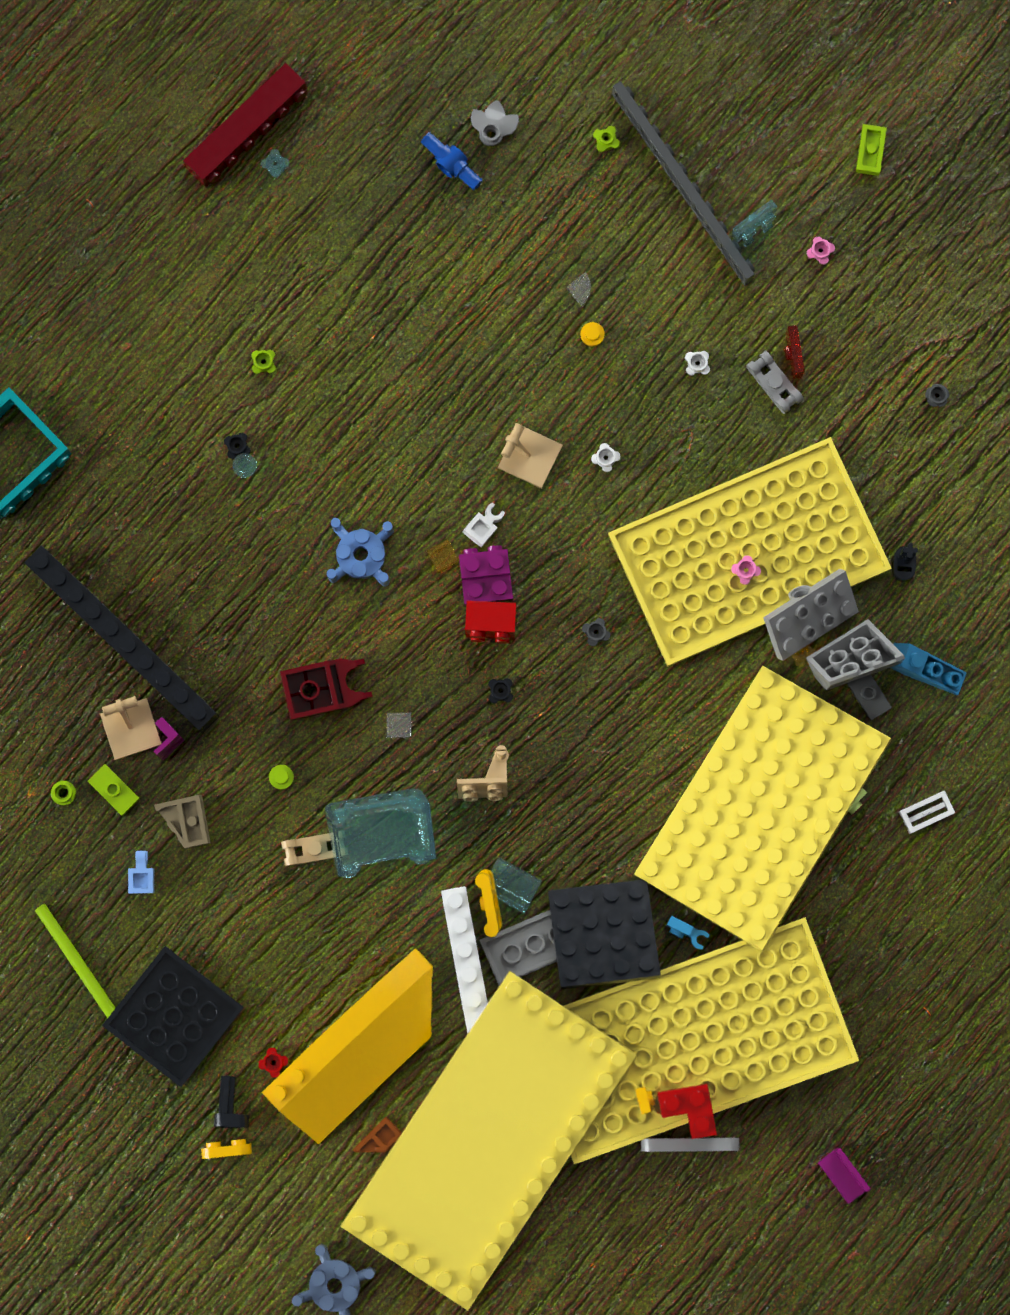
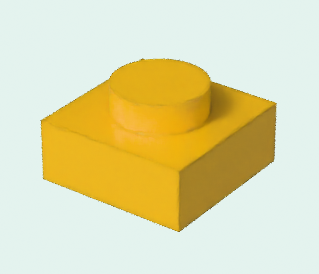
M645 1086L636 1088L635 1091L641 1114L651 1112L650 1106L655 1105L652 1091H646Z

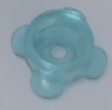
M277 149L271 150L270 155L261 161V167L267 169L272 177H279L290 164L289 159L283 158Z

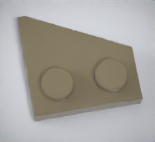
M202 795L154 805L156 811L162 815L167 822V826L176 834L179 842L185 849L211 844Z

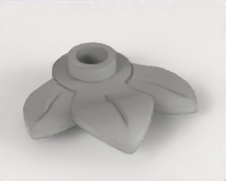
M498 100L491 103L485 112L473 109L471 114L472 126L479 132L482 143L487 146L499 144L504 136L511 135L516 130L519 122V116L516 114L505 116L504 108ZM494 132L496 135L493 138H489L487 133Z

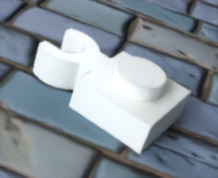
M494 503L488 505L485 516L478 512L463 530V534L481 548L498 528L493 523L500 522L505 513L501 511L499 515H493L491 510L495 505Z

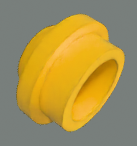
M587 323L581 329V340L588 346H597L604 340V329L598 323Z

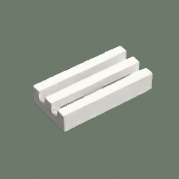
M945 790L899 811L909 834L955 813ZM942 798V803L908 818L907 813ZM946 807L948 810L914 827L911 822Z

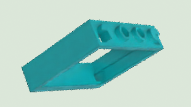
M10 387L0 395V417L12 406L16 405L57 449L0 501V520L10 512L13 513L16 509L15 506L21 500L25 501L30 498L34 493L33 489L39 484L46 483L51 478V473L57 467H63L72 454Z

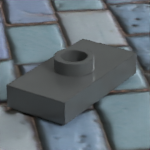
M872 675L846 683L870 721L892 708Z

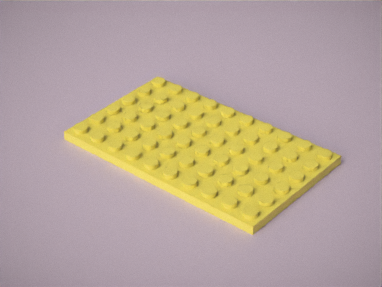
M831 437L608 533L667 667L766 625L763 617L790 601L789 592L798 586L808 585L812 587L838 569L846 571L850 586L853 587L892 569ZM744 556L752 557V561L761 569L760 575L750 579L747 585L741 584L737 574H733L731 571L732 565L738 564Z
M762 666L634 875L763 952L891 742V738Z

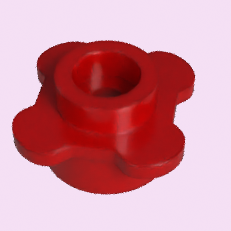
M275 1048L267 1049V1055L259 1061L258 1065L261 1070L265 1069L268 1071L271 1077L277 1078L283 1066L288 1064V1058L278 1054ZM272 1060L276 1061L275 1065L271 1064Z

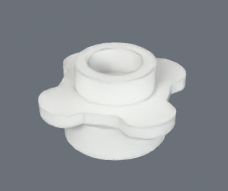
M706 351L688 352L685 359L688 362L686 372L688 375L693 376L695 373L706 375L709 373V354ZM699 361L700 365H696L695 362Z
M603 443L600 445L597 454L592 455L591 460L593 464L600 465L604 472H610L615 461L620 460V453L614 451L608 444Z

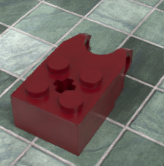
M339 658L280 671L279 674L290 721L348 709L361 700L372 698V691L365 693L355 692L346 684V675L356 667L365 665L364 659L348 660ZM306 685H311V688L316 689L312 697H307V695L303 694L302 691L306 689Z

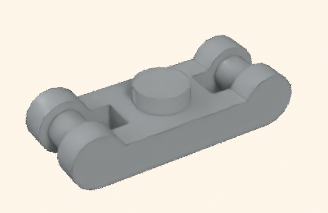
M767 351L760 354L758 360L755 362L751 361L746 365L751 375L783 414L787 413L793 404H799L804 400L802 394L792 385ZM764 366L770 370L765 375L760 371ZM784 391H786L789 395L785 399L781 398L780 394H782Z

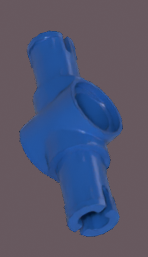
M428 132L423 137L421 144L436 156V165L445 175L450 178L452 176L455 178L459 177L473 191L480 186L483 179L468 167L469 164L466 162L468 159L459 148L454 145L451 147L444 145L431 132Z

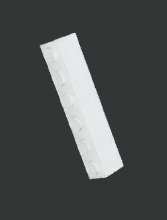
M466 886L443 890L441 895L468 1033L488 1002Z

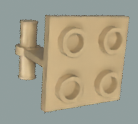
M515 423L511 434L507 435L505 439L506 444L501 452L503 458L498 468L542 489L563 445Z
M136 696L122 701L117 699L115 700L116 703L102 707L103 713H100L115 761L162 744L147 698L137 701Z
M500 745L496 748L485 778L457 779L458 799H463L467 802L477 801L478 798L499 801L503 797H508L507 760L509 759V753L505 746Z

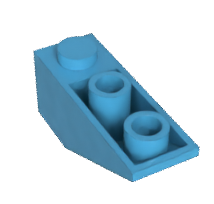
M893 643L904 655L905 659L901 664L890 667L891 669L944 691L959 695L967 672L912 644Z

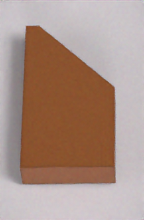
M386 1116L353 1151L386 1153L396 1143L402 1132Z

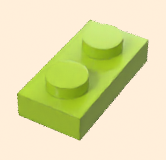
M863 124L856 173L880 175L887 127Z

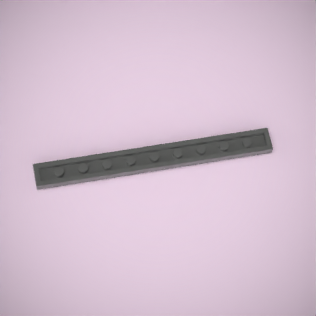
M621 81L613 85V97L744 286L752 282L755 271L754 266L748 259L745 260L742 257L739 244L735 240L731 241L726 234L728 230L721 220L717 221L713 215L715 213L713 207L708 201L704 202L700 196L701 191L695 182H690L684 165L681 162L677 163L673 156L675 154L668 143H663L657 126L650 124L647 120V112L643 106H638L634 101L635 96L628 86L625 87Z

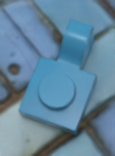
M673 916L670 917L666 925L670 928L669 933L681 939L684 935L689 937L692 945L699 950H702L704 946L697 943V937L699 935L706 938L709 937L706 931L698 930Z

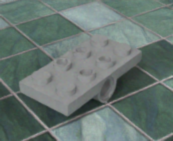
M838 569L812 587L803 585L792 589L788 594L790 601L763 618L775 654L778 659L783 661L859 611L846 571Z

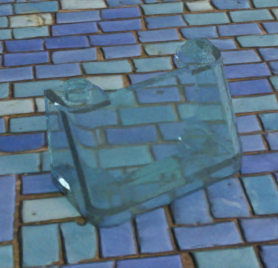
M407 789L335 802L325 806L334 862L339 877H354L361 870V865L409 857L416 864H425L429 860L436 859L430 803L419 789Z

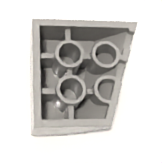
M867 619L806 657L815 679L826 690L901 664L905 657Z

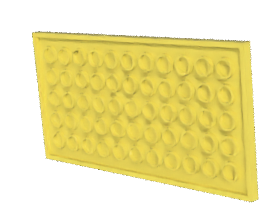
M806 918L778 927L763 952L742 940L660 970V978L630 981L564 1005L565 1008L636 1054V1057L572 1152V1161L574 1164L689 1123L687 1114L662 1118L657 1092L708 1083L714 1114L859 1061ZM645 1086L646 1091H652L655 1105L650 1106L651 1112L641 1114L635 1089Z
M509 971L341 1224V1227L468 1311L636 1057V1054Z

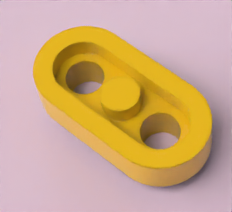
M246 1139L231 1140L230 1146H221V1142L206 1143V1148L201 1149L202 1159L252 1154L251 1143L246 1144Z

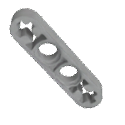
M646 1138L641 1140L642 1152L740 1151L739 1138Z

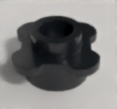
M245 433L227 436L224 439V444L228 448L227 456L230 459L250 454L251 449L247 446L246 440L248 437Z
M508 678L504 680H490L488 686L491 688L489 700L492 703H497L498 701L511 702L513 700V695L511 694L512 681ZM503 689V692L499 693L498 690Z

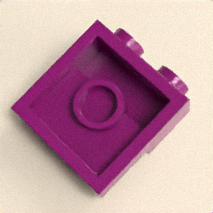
M501 545L488 547V551L478 552L477 548H469L463 550L464 554H459L465 606L467 600L488 602L513 600L507 549L502 550Z

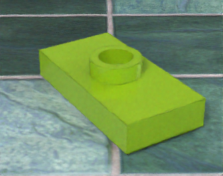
M106 764L88 780L121 816H124L140 800Z

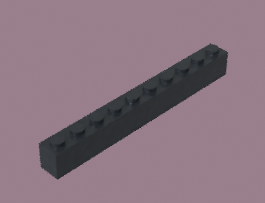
M42 545L24 562L202 734L220 717Z

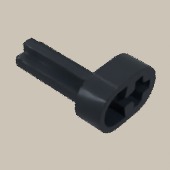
M913 543L900 547L893 555L892 573L894 578L900 582L909 581L915 574L918 549L913 548ZM902 566L910 569V572L898 571V569Z
M221 1076L219 1112L215 1113L214 1127L249 1128L250 1115L233 1114L236 1077Z

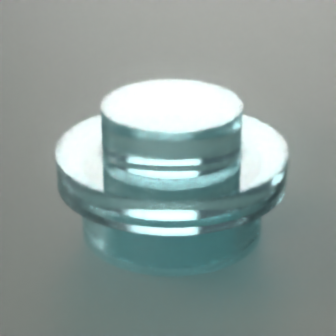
M246 453L236 456L232 464L235 474L242 478L252 476L257 469L255 458Z

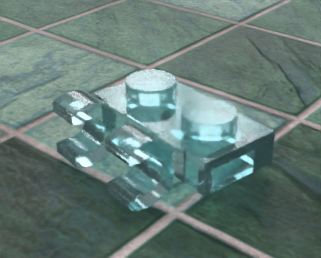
M771 199L735 226L732 232L734 239L737 242L743 240V245L747 247L754 242L753 235L757 232L756 228L760 225L763 228V233L773 228L771 222L776 218L777 205Z

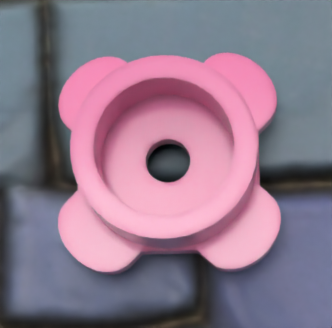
M815 237L812 247L807 250V256L810 259L815 258L822 265L827 264L829 261L828 257L830 253L834 252L835 246L821 237Z
M744 556L738 564H733L731 568L732 573L737 574L740 578V583L743 585L749 584L750 579L754 576H759L761 573L760 567L755 565L750 556Z

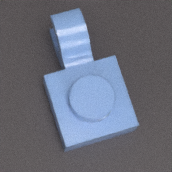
M136 851V868H128V893H154V868H147L148 851Z

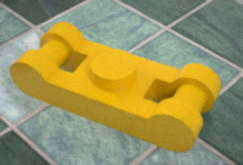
M483 869L476 876L475 883L482 890L480 907L482 911L486 912L487 918L484 932L487 936L494 937L502 928V919L493 872L489 869Z

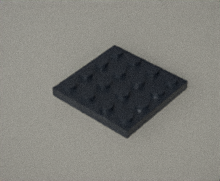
M645 880L548 891L561 990L661 977L649 891Z
M164 946L102 1026L174 1083L182 1087L244 1007L167 946Z

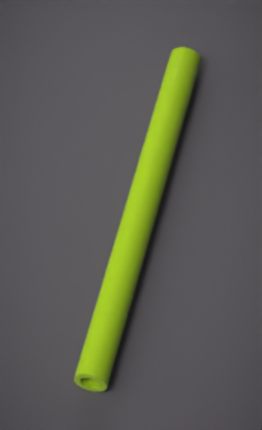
M46 904L39 906L35 912L108 1018L115 1010V1006Z

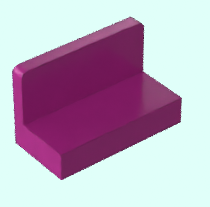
M161 717L155 722V725L168 738L154 750V753L164 760L185 740Z
M835 1148L817 1162L847 1204H850L864 1192L871 1190L841 1148Z

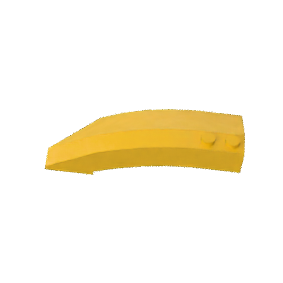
M415 948L289 1065L262 1092L279 1112L320 1144L432 1037L433 966Z

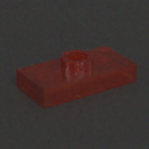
M796 325L788 326L786 330L788 346H784L786 361L790 360L793 379L802 378L805 369L798 327Z

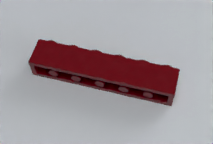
M285 63L183 160L186 169L205 187L210 183L214 184L221 177V172L227 167H232L238 161V156L243 151H249L261 134H267L271 130L272 124L278 118H284L288 114L289 108L295 102L299 103L304 99L307 94L306 91H308L306 82Z

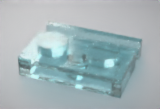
M498 857L491 870L494 875L498 900L525 914L542 880Z

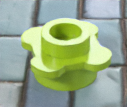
M608 126L607 129H596L594 131L593 137L597 140L598 151L604 152L619 147L620 141L616 139L615 127Z
M255 350L251 356L254 362L252 371L255 374L260 372L273 373L276 370L273 361L275 352L273 350Z

